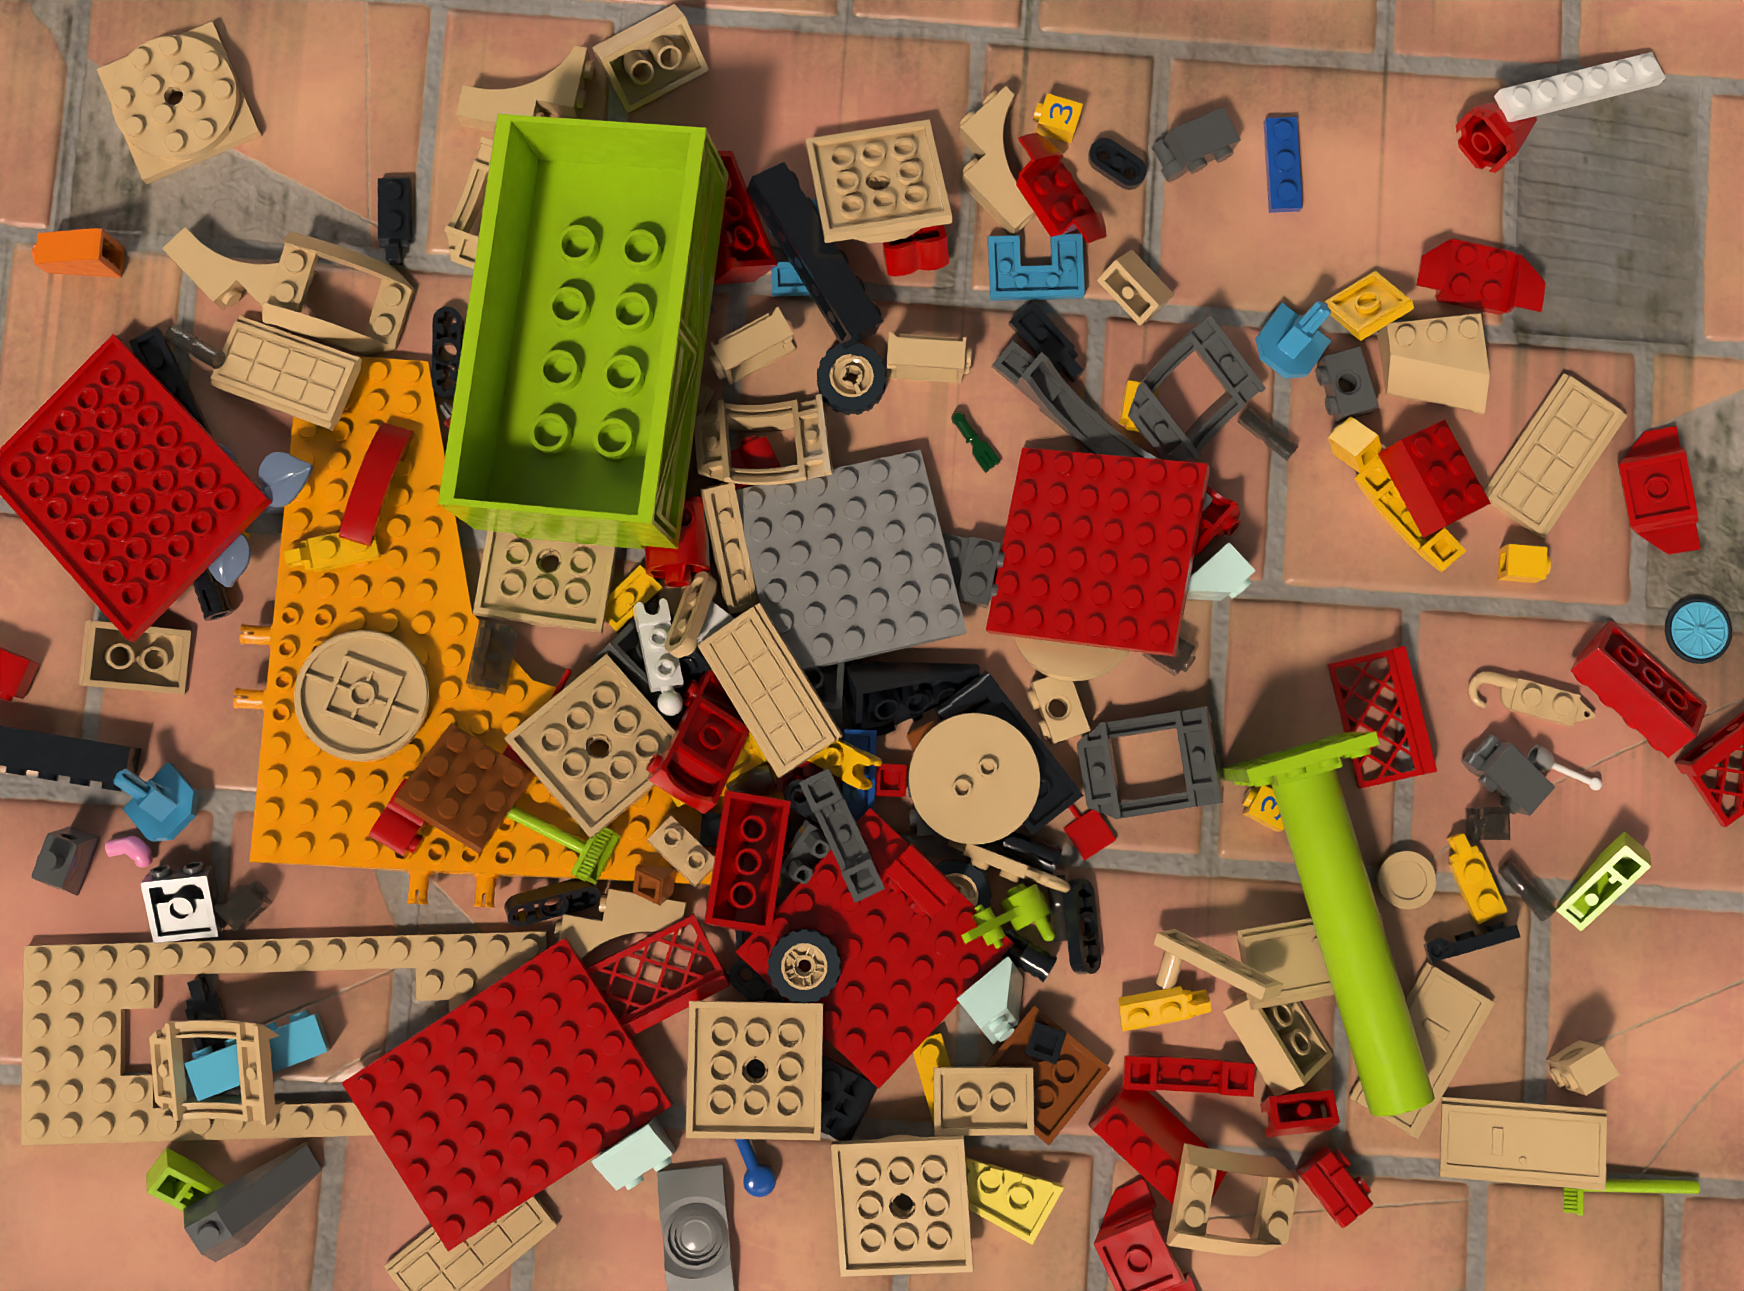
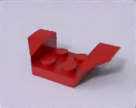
M1037 132L1019 137L1018 140L1031 158V161L1019 172L1016 186L1050 237L1063 235L1075 229L1080 231L1088 244L1107 237L1102 212H1095L1087 197L1084 196L1074 181L1071 173L1060 162L1064 155Z
M1452 238L1421 256L1416 283L1417 286L1435 289L1437 302L1497 315L1509 313L1515 307L1542 312L1546 282L1520 253L1516 255L1513 251Z
M1677 426L1645 431L1618 464L1629 526L1634 530L1633 532L1667 555L1701 550L1696 527L1698 523L1697 506L1686 451L1680 446Z
M1139 1179L1115 1190L1094 1241V1246L1115 1291H1198L1189 1272L1182 1274L1170 1247L1166 1244L1167 1240L1153 1213L1157 1204L1145 1179Z

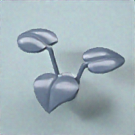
M219 444L239 465L235 454L225 445ZM273 452L267 455L260 465L258 476L263 485L260 489L273 502L254 521L264 520L266 514L283 513L284 507L290 504L305 486L314 466L284 452ZM241 533L208 567L215 579L225 587H232L249 565L252 549L248 538Z

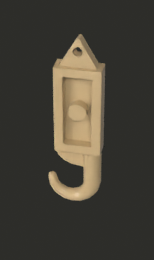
M1483 671L1476 674L1468 686V694L1471 701L1481 708H1486L1487 704L1480 700L1477 691L1481 684L1488 683L1500 687L1501 703L1510 711L1567 727H1572L1576 722L1596 717L1580 700L1581 695L1521 678Z
M950 839L947 844L964 852L963 855L970 857L969 863L984 870H988L989 865L1001 869L999 876L1011 881L1018 882L1019 877L1061 892L1066 893L1070 890V884L1057 876L979 845L959 843Z

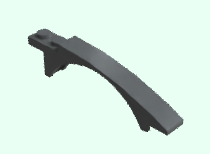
M1012 341L992 364L994 370L1040 407L1039 411L1093 454L1158 459L1127 439L1093 411L1071 389L1055 369L1050 359L1042 352L1035 359L1017 343ZM1207 493L1205 494L1203 511L1213 500Z

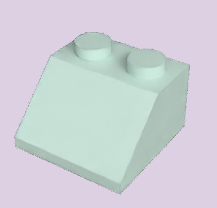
M1228 542L1190 576L1186 599L1221 601L1228 595L1233 599L1252 583L1249 577L1256 570Z
M1006 957L957 998L959 1003L993 1044L998 1040L1002 1042L1010 1037L1015 1030L1014 1027L1019 1023L1024 978L1009 957Z
M654 1117L597 1154L591 1162L616 1191L623 1186L630 1190L644 1180L642 1174L653 1168L657 1172L672 1162L670 1156L674 1154L676 1149L658 1119Z

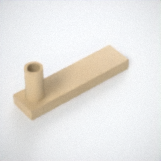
M725 482L700 488L699 497H702L725 611L728 614H734L748 610L758 604V598L744 537L734 483Z
M1176 929L1156 934L1154 945L1165 950L1156 984L1160 987L1168 989L1176 986L1184 960L1260 1000L1280 996L1283 983Z

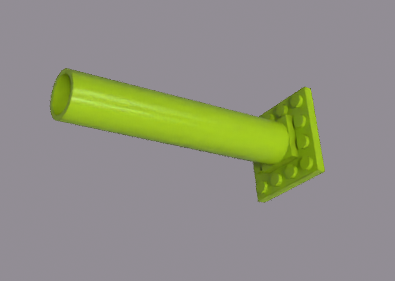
M1346 732L1223 767L1220 770L1223 780L1232 781L1234 785L1241 784V786L1248 785V787L1272 785L1370 1115L1376 1117L1392 1116L1422 1108L1432 1103L1435 1097L1336 769L1343 767L1340 757H1343V759L1349 757L1354 759L1371 754L1370 747L1380 745L1376 732Z

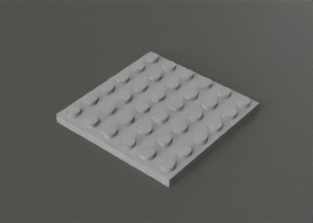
M921 449L834 468L835 473L832 475L794 483L756 485L736 490L744 537L759 602L764 606L803 671L957 637L967 633Z

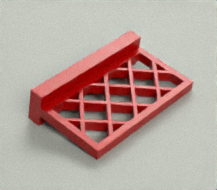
M1406 646L1327 664L1344 733L1356 732L1358 727L1361 726L1369 732H1376L1378 739L1381 738L1396 747L1386 763L1371 754L1363 756L1360 762L1358 758L1351 759L1358 789L1437 772ZM1386 658L1389 672L1383 681L1366 672L1373 660ZM1367 662L1363 670L1355 666L1356 664ZM1349 666L1360 673L1351 689L1338 681L1336 669ZM1363 675L1380 685L1371 700L1354 691ZM1390 676L1393 688L1386 684ZM1383 687L1393 692L1396 696L1397 703L1391 712L1374 703ZM1340 688L1348 692L1344 700ZM1351 695L1368 704L1359 720L1346 713L1345 704ZM1371 706L1388 716L1378 732L1362 723ZM1398 708L1401 719L1394 715ZM1391 718L1404 727L1405 734L1398 744L1382 735ZM1349 720L1356 723L1352 731L1350 728ZM1406 739H1407V743H1408L1409 750H1407V749H1405L1404 747H1402V745H1403V743L1405 742ZM1399 750L1411 756L1414 770L1401 773L1390 766ZM1369 757L1382 765L1383 769L1377 778L1364 781L1361 766L1366 758ZM1387 769L1395 773L1383 777Z
M1744 711L1675 762L1679 771L1682 774H1687L1723 827H1728L1744 815V753L1741 770L1728 768L1730 754L1735 750L1744 751V748L1741 747L1744 745ZM1710 769L1719 770L1715 789L1707 788L1701 779V776ZM1727 772L1740 774L1737 793L1724 791ZM1723 794L1736 796L1734 809L1727 815L1721 809Z
M695 913L586 967L590 974L600 971L611 975L606 991H601L606 999L610 998L626 1003L623 1015L618 1018L630 1037L688 1008L689 1001H702L730 986L729 975L726 969L722 967ZM689 924H692L697 934L694 947L675 941L678 930ZM674 932L672 940L665 938V936ZM659 941L670 945L665 961L646 956L649 944ZM699 941H701L705 950L697 948ZM673 946L692 952L687 968L668 963ZM645 947L643 954L636 953V951ZM695 953L709 957L714 968L705 973L690 970ZM630 956L640 960L636 976L617 971L620 959ZM644 961L662 967L658 983L639 978ZM615 962L613 969L606 967ZM666 968L685 974L680 986L671 988L661 984ZM688 975L695 977L686 982ZM615 976L633 982L628 998L610 993ZM637 983L655 988L652 1000L642 1003L632 999ZM659 990L666 992L657 997ZM629 1005L636 1007L628 1012Z

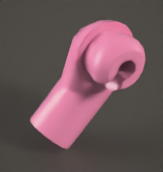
M137 836L105 842V850L109 857L126 854L132 860H135V865L138 867H146L153 861L152 849Z

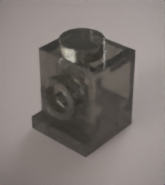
M1179 637L1177 648L1179 653L1177 657L1149 653L1142 654V656L1173 676L1177 675L1180 670L1186 673L1196 656L1191 654L1195 646Z
M1509 807L1465 808L1466 838L1468 841L1511 840Z
M255 879L251 884H245L244 886L240 884L235 887L226 897L229 901L217 903L213 909L234 931L245 930L273 902L267 897L269 894L268 889Z

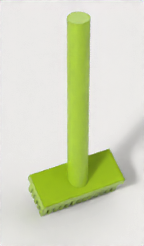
M515 806L507 816L580 853L571 874L584 882L589 881L595 885L601 876L600 873L603 872L602 869L607 864L606 862L609 861L608 858L611 857L610 854L615 849L614 846L616 847L618 839L621 838L616 832L605 827L595 837L589 838L585 842Z
M1606 1179L1605 1191L1563 1187L1564 1212L1577 1213L1578 1216H1584V1192L1698 1194L1700 1192V1184L1697 1180Z

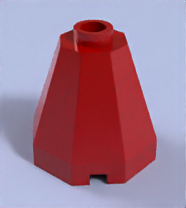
M1497 102L1476 106L1455 125L1456 133L1461 130L1462 137L1458 140L1459 149L1475 168L1483 169L1487 166L1491 167L1490 172L1496 173L1516 156L1536 123L1537 116L1508 122Z

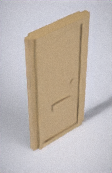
M239 316L238 320L233 324L212 373L210 386L333 431L335 425H338L362 368L360 365L363 359Z
M1563 373L1485 487L1484 492L1491 503L1490 505L1534 535L1545 539L1627 415L1572 376Z
M762 603L751 607L697 645L778 778L789 773L843 736Z
M1379 912L1383 924L1382 913ZM1312 918L1238 930L1239 937L1237 939L1241 962L1283 983L1280 996L1260 1000L1246 993L1251 1010L1334 995Z
M1427 962L1405 997V1001L1435 1099L1432 1103L1411 1112L1392 1116H1380L1416 1139L1421 1135L1495 1005L1488 998ZM1358 1079L1349 1098L1368 1109L1360 1079Z
M1442 1096L1440 1177L1605 1191L1607 1109Z
M534 1195L449 1252L433 1227H431L384 1265V1267L401 1291H480L555 1229L558 1224L539 1198Z

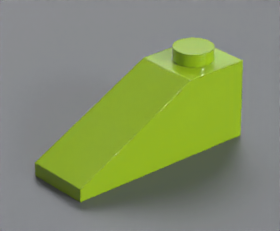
M1624 831L1597 857L1556 907V911L1580 931L1584 930L1651 867L1650 852Z
M167 1147L146 1173L147 1193L183 1211V1208L225 1186L198 1164Z

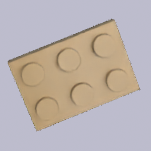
M934 1067V1136L1034 1135L1033 1067Z

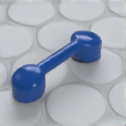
M735 1139L747 1167L743 1178L745 1190L753 1197L767 1196L775 1188V1171L766 1163L758 1161L749 1139Z

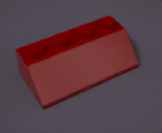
M1612 620L1606 623L1577 656L1570 671L1579 683L1588 686L1595 692L1605 706L1614 709L1623 718L1627 726L1636 729L1642 734L1653 749L1661 751L1669 758L1697 737L1707 705Z
M725 790L704 924L757 934H771L791 801Z
M1121 1087L1088 1124L1097 1135L1172 1204L1174 1203L1184 1143L1209 1148L1148 1091L1125 1090ZM1217 1170L1212 1198L1227 1171Z

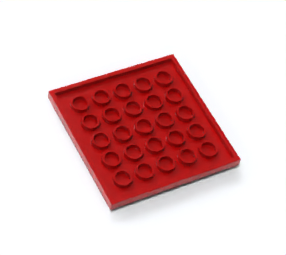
M1022 447L1001 550L1005 552L1003 567H998L995 584L998 585V591L996 596H992L986 631L990 634L1176 657L1210 472L1208 463Z
M869 808L856 823L886 889L855 903L831 849L826 857H823L812 869L813 876L808 883H799L774 910L771 934L752 933L738 948L736 953L779 993L776 987H773L771 977L768 975V959L772 948L778 940L796 929L809 928L823 932L829 939H832L841 955L842 969L839 981L826 997L817 1002L808 1003H824L823 1036L880 1089L959 1003L957 998L980 980L1014 942L1006 936L1000 939L1003 946L996 949L994 944L987 946L983 937L980 936L965 944L961 935L977 927L972 918L977 912L975 906L960 892L933 919L928 915L922 919L908 905L912 899L904 891L898 895L885 882L889 877L885 873L886 869L910 845ZM803 959L798 964V968L806 973L811 969V963ZM783 997L787 1002H792L787 997Z

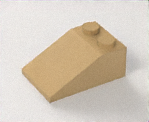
M85 621L78 685L185 695L191 631L149 627L134 643L128 641L111 622Z

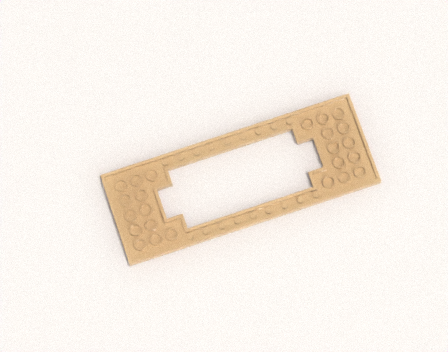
M548 931L24 946L21 1146L374 1135L353 1101L284 1103L273 1122L268 1125H261L260 1121L254 1120L250 1122L227 1119H184L173 1121V1112L169 1108L163 1110L161 1107H157L152 1074H125L126 1009L158 1008L159 975L416 968V1001L449 1000V1012H451L548 949Z

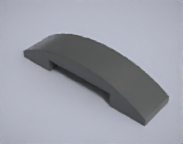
M828 768L799 782L810 808L815 813L842 871L841 874L854 902L857 903L886 889L862 833L830 769Z

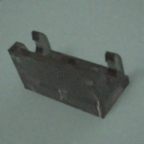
M479 620L466 684L470 689L505 695L518 631L513 630L512 626Z

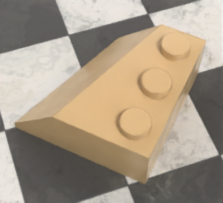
M1481 313L1395 322L1386 325L1377 333L1385 394L1420 402L1428 401L1442 404L1448 408H1461L1471 410L1472 413L1485 414L1490 372Z

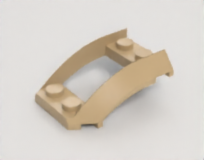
M482 136L476 161H473L460 201L448 226H445L444 229L448 239L451 261L474 269L479 237L469 232L485 199L493 140Z
M291 231L282 240L285 246L267 302H263L262 321L266 324H273L329 342L365 357L379 352L385 353L396 350L415 289L394 266L348 248ZM318 257L352 267L382 279L365 335L301 313Z
M822 394L816 395L814 400L800 403L796 399L774 404L736 405L724 403L723 399L718 400L715 408L707 414L703 411L695 419L694 434L698 473L724 482L748 485L787 484L832 475L835 473V470L832 466L827 421L829 419ZM794 429L798 465L770 469L732 468L729 430L770 432Z
M186 1020L165 1023V1027L155 1031L149 1037L155 1102L163 1110L169 1108L173 1112V1121L184 1119H227L244 1122L260 1121L261 1125L271 1124L286 1102L275 1100L274 1097L275 1086L272 1074L270 1039L280 1035L263 1024L241 1021ZM182 1038L236 1039L241 1096L217 1095L197 1101L196 1097H187Z
M1184 1143L1166 1244L1168 1246L1235 1256H1260L1278 1248L1289 1241L1299 1184L1298 1180L1273 1156L1237 1153ZM1217 1170L1263 1176L1252 1239L1206 1234Z

